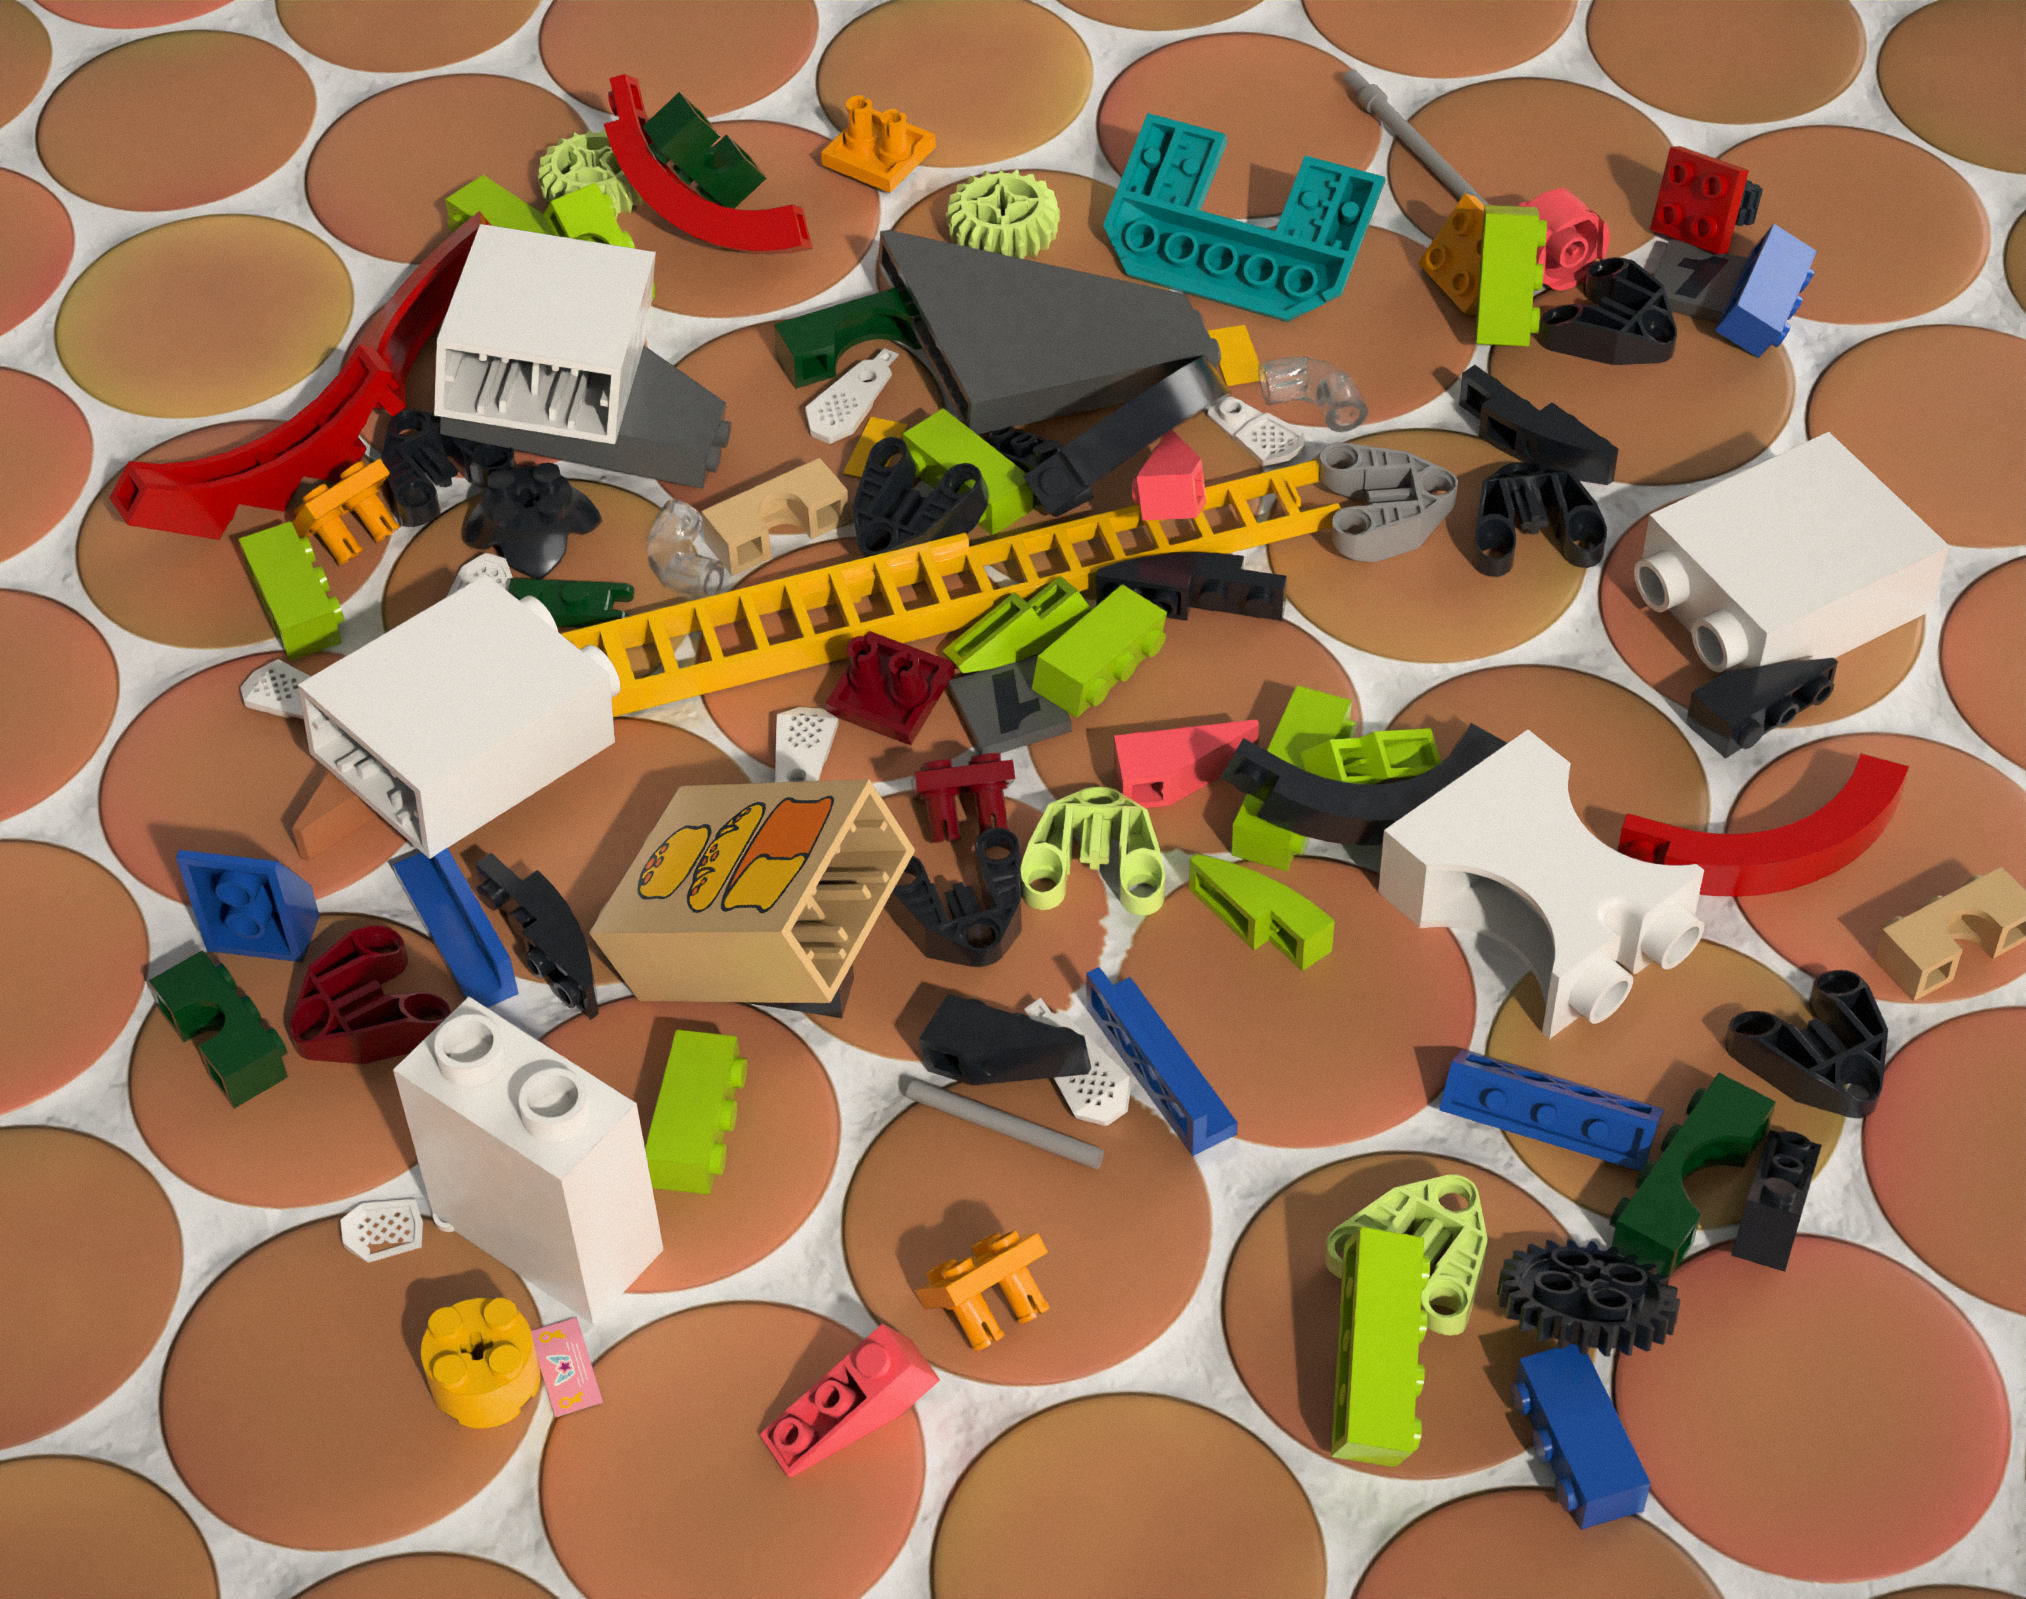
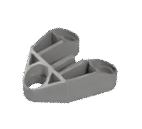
M1341 442L1328 444L1320 452L1319 476L1321 481L1338 494L1367 503V506L1342 508L1335 513L1332 519L1331 540L1333 545L1340 553L1350 559L1377 562L1418 549L1451 512L1456 503L1458 484L1456 476L1449 470L1410 452ZM1437 491H1447L1445 494L1442 495L1431 494Z

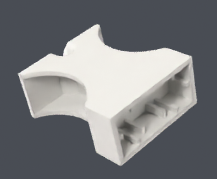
M1527 729L1384 830L1378 893L1419 928L1450 927L1473 931L1500 942L1516 953L1532 970L1541 987L1545 1001L1542 1034L1551 1039L1581 1015L1592 1024H1597L1607 1019L1620 1007L1632 988L1633 977L1618 965L1616 961L1633 974H1637L1653 961L1663 969L1668 970L1681 963L1693 951L1700 941L1705 928L1704 922L1695 915L1704 870L1697 864L1670 866L1643 862L1621 854L1598 840L1582 824L1571 804L1568 793L1571 763Z

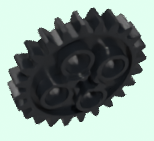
M1572 1239L1567 1240L1566 1247H1560L1555 1242L1546 1240L1545 1249L1534 1244H1528L1527 1253L1518 1250L1513 1251L1512 1259L1504 1260L1497 1288V1295H1500L1499 1307L1507 1308L1505 1316L1507 1319L1520 1320L1519 1330L1528 1331L1536 1329L1538 1330L1536 1340L1543 1341L1552 1337L1558 1340L1557 1347L1559 1349H1564L1569 1344L1578 1345L1580 1353L1584 1355L1589 1352L1590 1347L1598 1348L1605 1357H1610L1611 1348H1617L1625 1355L1631 1356L1633 1345L1646 1352L1651 1351L1652 1342L1663 1345L1666 1335H1673L1680 1299L1676 1298L1678 1288L1668 1285L1670 1277L1665 1274H1655V1264L1639 1265L1637 1264L1638 1255L1619 1256L1617 1255L1618 1248L1615 1246L1602 1251L1598 1250L1595 1242L1590 1241L1587 1247L1583 1248L1579 1247Z

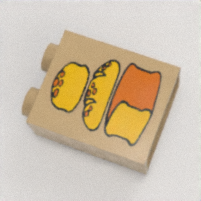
M870 779L680 786L654 829L647 835L643 847L612 897L601 909L598 919L589 934L639 1001L831 1003L913 856L915 849Z

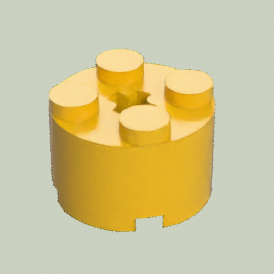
M475 1298L456 1303L450 1307H442L430 1316L428 1328L421 1343V1360L437 1408L443 1414L445 1412L456 1418L458 1424L476 1429L496 1427L513 1420L521 1413L520 1407L527 1402L531 1395L533 1399L540 1385L541 1371L531 1329L525 1317L517 1310L516 1305L506 1298Z

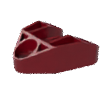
M367 925L345 934L309 965L290 1020V1033L296 1052L302 1058L314 1061L367 1064L411 1053L451 1014V1010L443 998L428 992L388 994L385 996L381 984L397 977L404 971L408 962L407 952L402 937L396 931L381 925ZM383 947H390L396 950L391 953L375 952ZM429 1014H436L442 1017V1019L437 1021L420 1020L423 1016ZM324 1027L320 1034L309 1040L302 1039L303 1034L308 1029Z

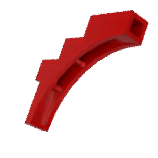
M359 344L334 380L315 400L289 421L261 438L231 451L194 461L163 464L128 461L109 499L129 526L215 540L221 539L229 522L232 521L239 504L284 512L293 494L297 491L303 476L339 482L342 480L340 475L362 460L367 448L358 435L366 425L393 372L374 347Z

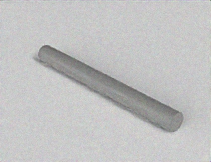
M912 1079L906 1092L908 1099L1096 1170L1103 1161L1105 1151L1098 1147L917 1079Z

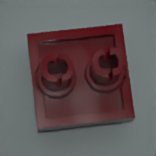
M869 631L867 636L852 638L846 647L850 664L825 702L827 712L842 720L912 745L955 673L953 662Z
M988 753L972 756L971 761H968L969 765L952 767L951 759L922 763L923 767H920V772H915L911 779L913 800H926L931 844L943 843L942 822L946 824L948 842L962 839L955 796H959L962 793L975 795L979 835L992 828L991 815L994 817L995 828H1003L1010 831L1003 790L1008 789L1016 779L1013 759L1001 761L1000 753Z

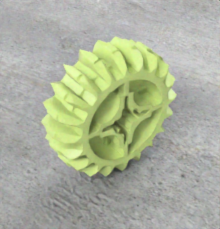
M588 129L586 134L581 135L572 132L570 139L558 138L557 146L547 147V154L540 158L538 182L546 205H549L550 201L595 182H597L601 192L607 193L612 199L616 209V220L618 213L629 214L631 213L632 205L642 204V197L630 184L617 162L605 129L600 133H592Z
M1000 169L997 174H990L984 171L981 178L969 176L967 184H957L956 192L950 195L948 212H946V225L949 226V235L952 243L1024 259L1025 256L1037 258L1039 250H1048L1051 240L1056 239L1058 222L1060 221V209L1057 207V199L1054 191L1047 188L1046 181H1035L1033 174L1020 176L1018 169L1013 173H1004Z

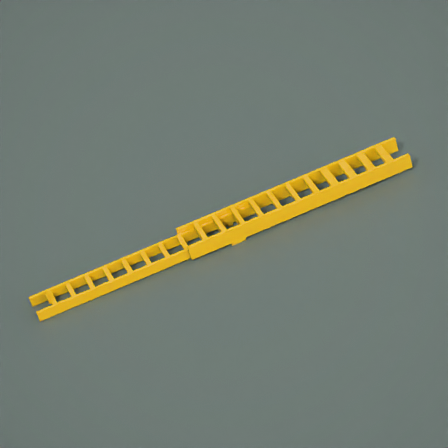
M1316 460L1205 487L1206 504L1197 518H1190L1199 538L1174 545L1169 544L1159 523L1165 520L1142 521L1141 506L1134 505L970 547L967 534L962 533L562 633L561 635L579 650L587 645H593L607 655L620 680V692L612 698L613 717L848 658L846 650L848 642L856 636H867L869 631L901 643H907L970 627L1012 593H1017L1024 601L1029 602L1059 576H1062L1078 591H1083L1096 587V574L1099 568L1118 562L1169 553L1229 554L1331 528L1333 516L1337 511L1341 510L1339 503L1300 512L1298 507L1301 506V498L1296 487L1319 482V464ZM1275 493L1286 516L1257 523L1246 500ZM1232 504L1243 527L1213 534L1203 511ZM1145 526L1156 549L1126 556L1116 533ZM1102 536L1112 560L1082 568L1072 544ZM1058 548L1068 571L1039 578L1029 555ZM1015 558L1025 582L993 590L984 566ZM970 570L979 593L951 600L942 577ZM926 581L935 604L906 611L897 588ZM882 592L890 616L861 623L854 603L861 602L862 597ZM837 603L846 627L815 634L807 611ZM792 608L802 638L770 646L759 616ZM746 619L757 649L724 657L714 627ZM701 630L711 661L679 669L669 638ZM654 642L664 673L635 680L626 649Z

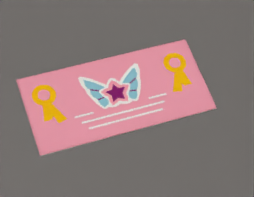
M577 1317L532 1330L531 1333L554 1416L559 1417L603 1403Z

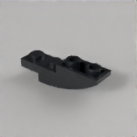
M1476 365L1462 373L1459 406L1480 420L1478 435L1480 438L1522 462L1535 463L1573 472L1579 481L1609 485L1614 481L1619 449L1612 445L1609 440L1595 433L1578 421L1575 416L1568 414L1553 402L1538 410L1528 400L1518 396L1504 386L1497 378L1490 376Z
M1189 552L1145 556L1099 568L1096 574V606L1123 584L1167 612L1166 618L1187 621L1190 608L1282 621L1285 611L1287 576L1244 570V556Z
M492 853L478 861L476 868L480 885L477 886L479 896L488 908L493 911L499 909L508 917L514 931L523 938L526 953L523 954V960L531 973L538 979L545 977L552 983L560 999L569 1008L576 1006L590 1020L599 1014L598 998L587 943L579 923L567 902L539 870L521 880Z

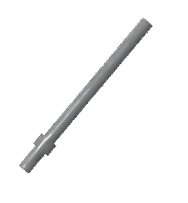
M1355 69L1349 70L1345 74L1344 82L1358 95V102L1370 114L1375 113L1460 200L1466 193L1476 196L1484 205H1489L1387 102V95L1376 84H1369Z

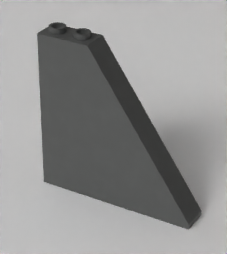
M880 231L878 265L891 289L905 285V287L897 288L898 292L908 290L913 301L904 303L906 306L915 304L920 315L912 316L913 321L911 320L910 325L961 422L976 434L1129 402L1174 372L1203 356L1208 358L1215 370L1217 364L1221 361V351L1217 340L1211 339L1204 327L1200 312L1193 309L1185 294L897 231ZM921 317V321L915 322V318Z
M643 346L615 444L441 417L440 434L505 448L512 447L515 450L703 489L709 472L716 473L718 470L722 448H726L729 442L731 422L725 421V401L652 350Z

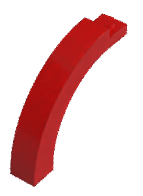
M627 74L609 78L612 91L608 92L609 104L613 114L619 117V120L604 124L609 144L630 184L660 216L698 239L732 250L773 255L813 249L802 207L790 204L766 210L732 209L719 206L689 188L674 173L670 166L661 162L648 147L652 139L642 127L648 122L638 79Z
M480 211L451 234L407 278L378 314L360 343L374 347L393 372L386 389L382 392L375 405L378 410L384 407L392 417L406 407V382L412 364L425 342L447 314L480 224L493 226Z
M1860 753L1853 774L1840 792L1826 805L1794 823L1760 832L1741 834L1700 832L1627 813L1622 825L1617 852L1653 864L1670 866L1697 864L1704 870L1699 895L1742 897L1791 890L1811 884L1837 872L1870 848L1883 833L1895 813L1902 795L1909 766Z

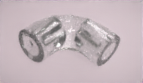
M1302 356L1278 358L1258 364L1260 388L1264 401L1268 406L1289 401L1312 403L1320 409L1327 427L1336 432L1353 430L1367 418L1368 408L1360 389L1346 372L1327 361Z
M669 500L663 505L654 519L646 539L650 569L665 588L684 598L694 601L718 595L724 578L722 562L699 555L692 550L693 543L703 529L702 516L695 508L683 501Z

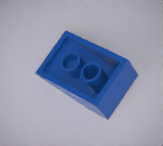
M186 850L178 851L176 860L207 951L303 962L320 917L311 884L278 861Z

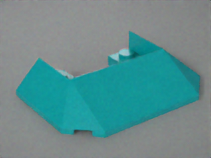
M1147 113L1103 224L1129 278L1284 322H1289L1343 294L1386 179L1384 176L1305 155L1276 231L1201 211L1228 142L1226 134Z

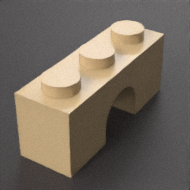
M821 458L796 467L787 473L756 485L745 492L701 511L705 543L731 576L772 558L769 529L781 524L795 525L801 528L810 539H813L850 522L847 489Z
M2002 866L1984 876L1981 874L1974 875L1954 892L1944 897L1937 895L1928 900L1918 911L1906 917L1897 916L1886 923L1879 934L1880 940L1874 960L1914 1002L1954 980L1963 951L1954 939H1964L1976 943L1992 959L2025 942L2026 890Z

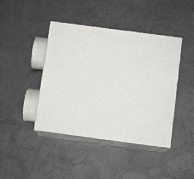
M480 224L437 338L434 415L615 444L650 325L656 252Z
M1827 432L1650 514L1642 560L1638 561L1635 565L1634 577L1638 591L1646 604L1657 612L1669 610L1692 634L1694 647L1703 663L1715 672H1722L1724 670L1836 658L1932 611L1949 545L1830 432Z
M486 574L299 683L298 689L310 754L424 855L431 859L446 847H450L615 743L612 698L620 692V680L613 664L599 648L587 645L579 650L558 633L553 617L538 599L533 596H526L518 600Z
M468 997L393 1069L432 1213L438 1215L442 1222L452 1225L455 1232L582 1318L594 1324L664 1250L637 1103L471 997Z

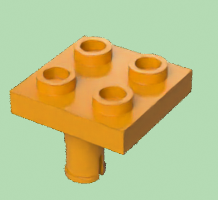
M856 95L846 101L847 127L821 152L822 165L891 193L936 147V137L934 133L907 123V115L904 112L899 114L896 109H889L883 113L872 109V101L869 98L864 101V96Z
M1465 193L1418 264L1465 314L1476 316L1484 204L1476 196Z
M379 458L368 466L363 461L354 464L340 475L342 480L329 489L326 484L318 486L304 496V503L294 510L296 518L292 524L299 538L304 536L309 538L318 533L336 558L339 566L346 564L349 561L348 559L352 560L364 551L363 547L359 545L341 519L347 513L355 510L374 537L376 543L384 540L385 536L389 537L401 527L377 495L380 492V486L390 474L381 459Z
M1016 1229L1003 1235L1000 1232H995L971 1246L974 1253L973 1256L963 1258L957 1262L952 1258L930 1269L925 1273L929 1282L915 1289L924 1309H953L974 1352L991 1345L990 1341L992 1339L997 1341L1005 1335L1003 1330L999 1328L981 1294L997 1282L1012 1307L1019 1324L1037 1317L1035 1314L1037 1312L1039 1314L1044 1313L1050 1306L1045 1302L1027 1268L1029 1263L1048 1253L1038 1233L1019 1235Z

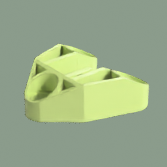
M1102 786L1085 788L1048 804L1028 843L1020 868L1022 899L1027 905L1034 909L1048 910L1058 906L1064 900L1067 874L1070 875L1073 838L1077 836L1082 837L1080 863H1089L1090 869L1098 870L1100 864H1109L1111 838L1120 839V900L1125 910L1142 916L1155 913L1162 907L1165 899L1164 866L1151 819L1145 807L1115 789ZM1047 878L1054 881L1056 886L1049 891L1039 892L1032 889L1030 884L1036 879ZM1144 883L1154 887L1156 891L1148 897H1137L1131 894L1129 889L1136 884Z
M1444 1175L1395 1187L1330 1232L1326 1244L1325 1263L1329 1271L1341 1279L1343 1259L1337 1253L1344 1252V1243L1360 1227L1410 1235L1415 1230L1416 1232L1413 1236L1424 1237L1423 1257L1429 1258L1430 1267L1442 1250L1447 1248V1251L1436 1264L1435 1272L1429 1278L1426 1288L1422 1291L1421 1310L1427 1312V1328L1449 1336L1464 1332L1472 1312L1483 1272L1488 1241L1479 1192L1475 1184L1468 1178L1460 1175ZM1456 1193L1463 1196L1469 1205L1460 1211H1450L1440 1204L1439 1199L1446 1194ZM1431 1305L1445 1306L1453 1309L1456 1313L1442 1315L1436 1313L1431 1308Z

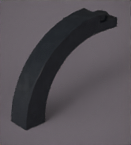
M1203 356L1174 372L1062 447L1060 451L1028 472L1023 478L1050 515L1169 432L1187 421L1200 416L1231 394V391L1208 358Z
M1471 723L1453 747L1450 755L1429 771L1411 779L1395 783L1354 784L1324 778L1304 771L1243 738L1228 761L1220 778L1234 785L1239 791L1263 801L1256 816L1280 828L1326 842L1348 845H1382L1386 828L1508 743Z

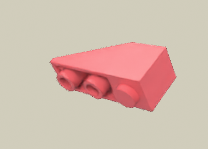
M1174 431L1163 436L1157 447H1154L1153 453L1147 462H1144L1143 468L1137 477L1133 479V501L1135 505L1141 506L1142 521L1197 518L1206 504L1201 458Z
M1258 719L1115 735L1114 770L1119 792L1145 808L1171 806L1220 778L1228 761L1243 738L1258 746Z
M881 1324L759 1435L785 1474L792 1478L900 1417L940 1379L912 1339Z

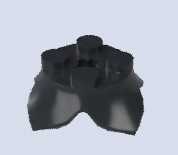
M548 462L538 466H522L511 470L499 469L493 471L488 476V486L483 492L482 500L470 514L464 529L463 540L467 545L479 550H487L493 545H499L506 561L512 567L529 577L542 580L564 557L567 550L568 535L570 533L584 535L592 532L601 524L602 517L592 501L581 491L571 486L568 480L561 475L559 467L554 463Z

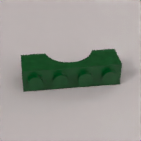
M905 285L775 323L776 357L795 389L836 377V366L840 357L851 347L865 341L887 339L906 344L914 350L922 349L910 325L911 320L913 321L912 316L920 315L915 304L906 305L904 303L913 301L908 290L901 292L897 290V288L905 287ZM921 317L915 318V322L921 321Z
M1721 1073L1717 1074L1708 1089L1700 1086L1688 1104L1686 1110L1688 1118L1681 1126L1674 1123L1671 1126L1661 1146V1151L1664 1153L1657 1163L1651 1159L1647 1161L1635 1184V1188L1638 1189L1631 1200L1623 1197L1611 1216L1609 1225L1615 1228L1612 1246L1618 1248V1254L1623 1257L1636 1254L1638 1255L1637 1264L1653 1263L1656 1265L1655 1274H1665L1671 1278L1694 1243L1701 1215L1687 1197L1682 1183L1693 1173L1711 1166L1727 1165L1744 1168L1769 1131L1776 1101Z

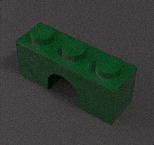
M680 92L642 126L652 139L648 147L654 155L664 164L671 160L674 163L672 168L688 185L695 181L698 184L696 186L698 192L705 199L713 203L718 201L724 207L735 209L767 179L751 156L727 134L711 147L720 138V135L706 116Z
M202 950L149 980L159 1011L184 1043L203 1032L220 1031L216 1036L199 1045V1049L209 1077L234 1109L288 1078L282 1057L288 1054L284 1042L274 1028L271 1027L265 1031L261 1026V1015L248 995L240 998L234 991L237 989L236 983L223 963L215 966Z

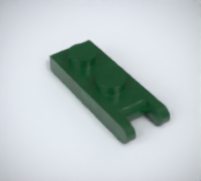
M511 578L508 592L518 600L526 596H533L538 599L550 612L557 627L586 628L629 617L625 611L613 610L614 602L632 601L635 589L628 583Z

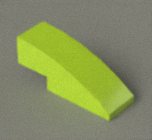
M1059 576L1029 602L1024 601L1017 593H1012L942 652L962 673L989 670L1015 663L1047 649L1092 609L1079 591L1062 576Z
M1431 728L1374 731L1360 738L1330 739L1300 752L1305 771L1324 778L1354 784L1395 783L1423 774L1441 763Z
M1196 854L1189 859V891L1253 951L1267 941H1270L1301 971H1304L1332 952L1335 920L1304 896L1270 877L1226 860Z

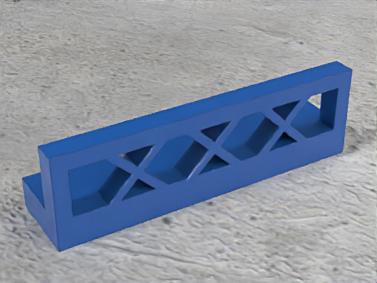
M446 847L431 859L421 852L393 864L395 875L464 1000L471 997L488 1008L518 995L511 958L449 849Z
M1100 967L1087 972V1011L1189 1153L1194 1156L1237 1135L1238 1122L1132 978L1129 977L1112 985Z
M1464 1049L1451 1062L1439 1111L1638 1171H1641L1648 1161L1654 1136L1664 1109Z

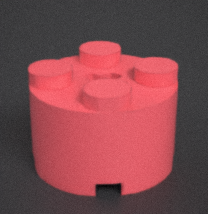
M1563 187L1545 192L1531 202L1525 201L1518 205L1519 207H1537L1540 215L1539 220H1547L1545 247H1537L1536 264H1543V284L1550 286L1554 290L1562 291L1571 289L1584 282L1588 267L1597 258L1603 260L1610 243V231L1607 224L1580 199Z

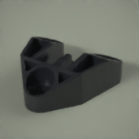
M1607 258L1588 267L1585 274L1584 294L1590 301L1599 306L1592 303L1561 305L1548 310L1540 318L1538 342L1545 349L1610 365L1663 363L1671 359L1675 351L1677 328L1664 285L1634 260L1626 258ZM1653 338L1661 339V340L1665 341L1666 343L1658 342V341L1654 340Z
M404 410L394 415L388 424L381 456L383 464L390 472L386 478L401 524L404 527L420 526L432 521L440 514L437 490L425 474L436 486L441 484L444 488L452 485L451 478L457 476L458 472L468 483L472 482L481 487H487V478L493 471L517 468L513 448H505L440 434L441 416H435L432 412ZM414 429L420 431L419 433L412 436H403L399 434L403 430Z
M896 437L884 438L877 442L869 453L852 505L857 545L864 558L962 533L968 534L977 525L989 501L988 486L978 467L969 463L957 464L951 467L944 474L934 491H931L926 498L921 496L918 490L911 489L915 479L916 465L906 443ZM902 454L901 460L896 465L885 467L887 461L893 455ZM971 479L976 481L970 491L962 494L957 493L966 481ZM887 546L886 548H884V549H882V550H880V551H873V550H875V549H877V548H881V547Z
M1515 462L1504 465L1483 480L1472 557V564L1475 570L1489 577L1507 574L1513 567L1516 547L1514 509L1517 510L1522 530L1528 529L1530 535L1539 534V528L1548 527L1549 525L1545 506L1555 538L1559 541L1565 560L1571 565L1580 568L1596 566L1604 557L1607 538V526L1597 502L1573 472L1529 462ZM1587 540L1595 544L1596 547L1582 549L1574 542ZM1497 549L1506 556L1491 558L1484 554L1483 551Z
M991 828L982 832L977 837L975 842L976 871L986 910H981L971 885L964 887L963 882L953 884L952 891L944 893L945 900L953 917L952 920H948L934 883H930L924 865L915 856L911 857L904 872L913 875L916 879L908 885H896L885 906L899 928L926 958L969 967L988 966L999 961L1022 932L1019 840L1013 832L1003 828ZM998 846L1010 852L1007 857L999 860L990 859L984 854L987 849ZM989 945L985 948H976L977 946Z
M1833 970L1816 977L1809 998V1007L1816 1018L1810 1020L1807 1028L1799 1031L1794 1024L1790 1025L1777 1016L1765 1011H1747L1732 1018L1725 1040L1728 1054L1795 1102L1849 1118L1860 1119L1869 1116L1875 1111L1883 1086L1888 1027L1869 985L1857 973L1848 970ZM1826 990H1836V991H1839V992H1841V993H1840V994H1832V993H1826V992H1824V991H1826ZM1753 1031L1759 1035H1743L1739 1032ZM1850 1083L1861 1085L1867 1089L1870 1096L1863 1100L1857 1099L1847 1092L1844 1085Z

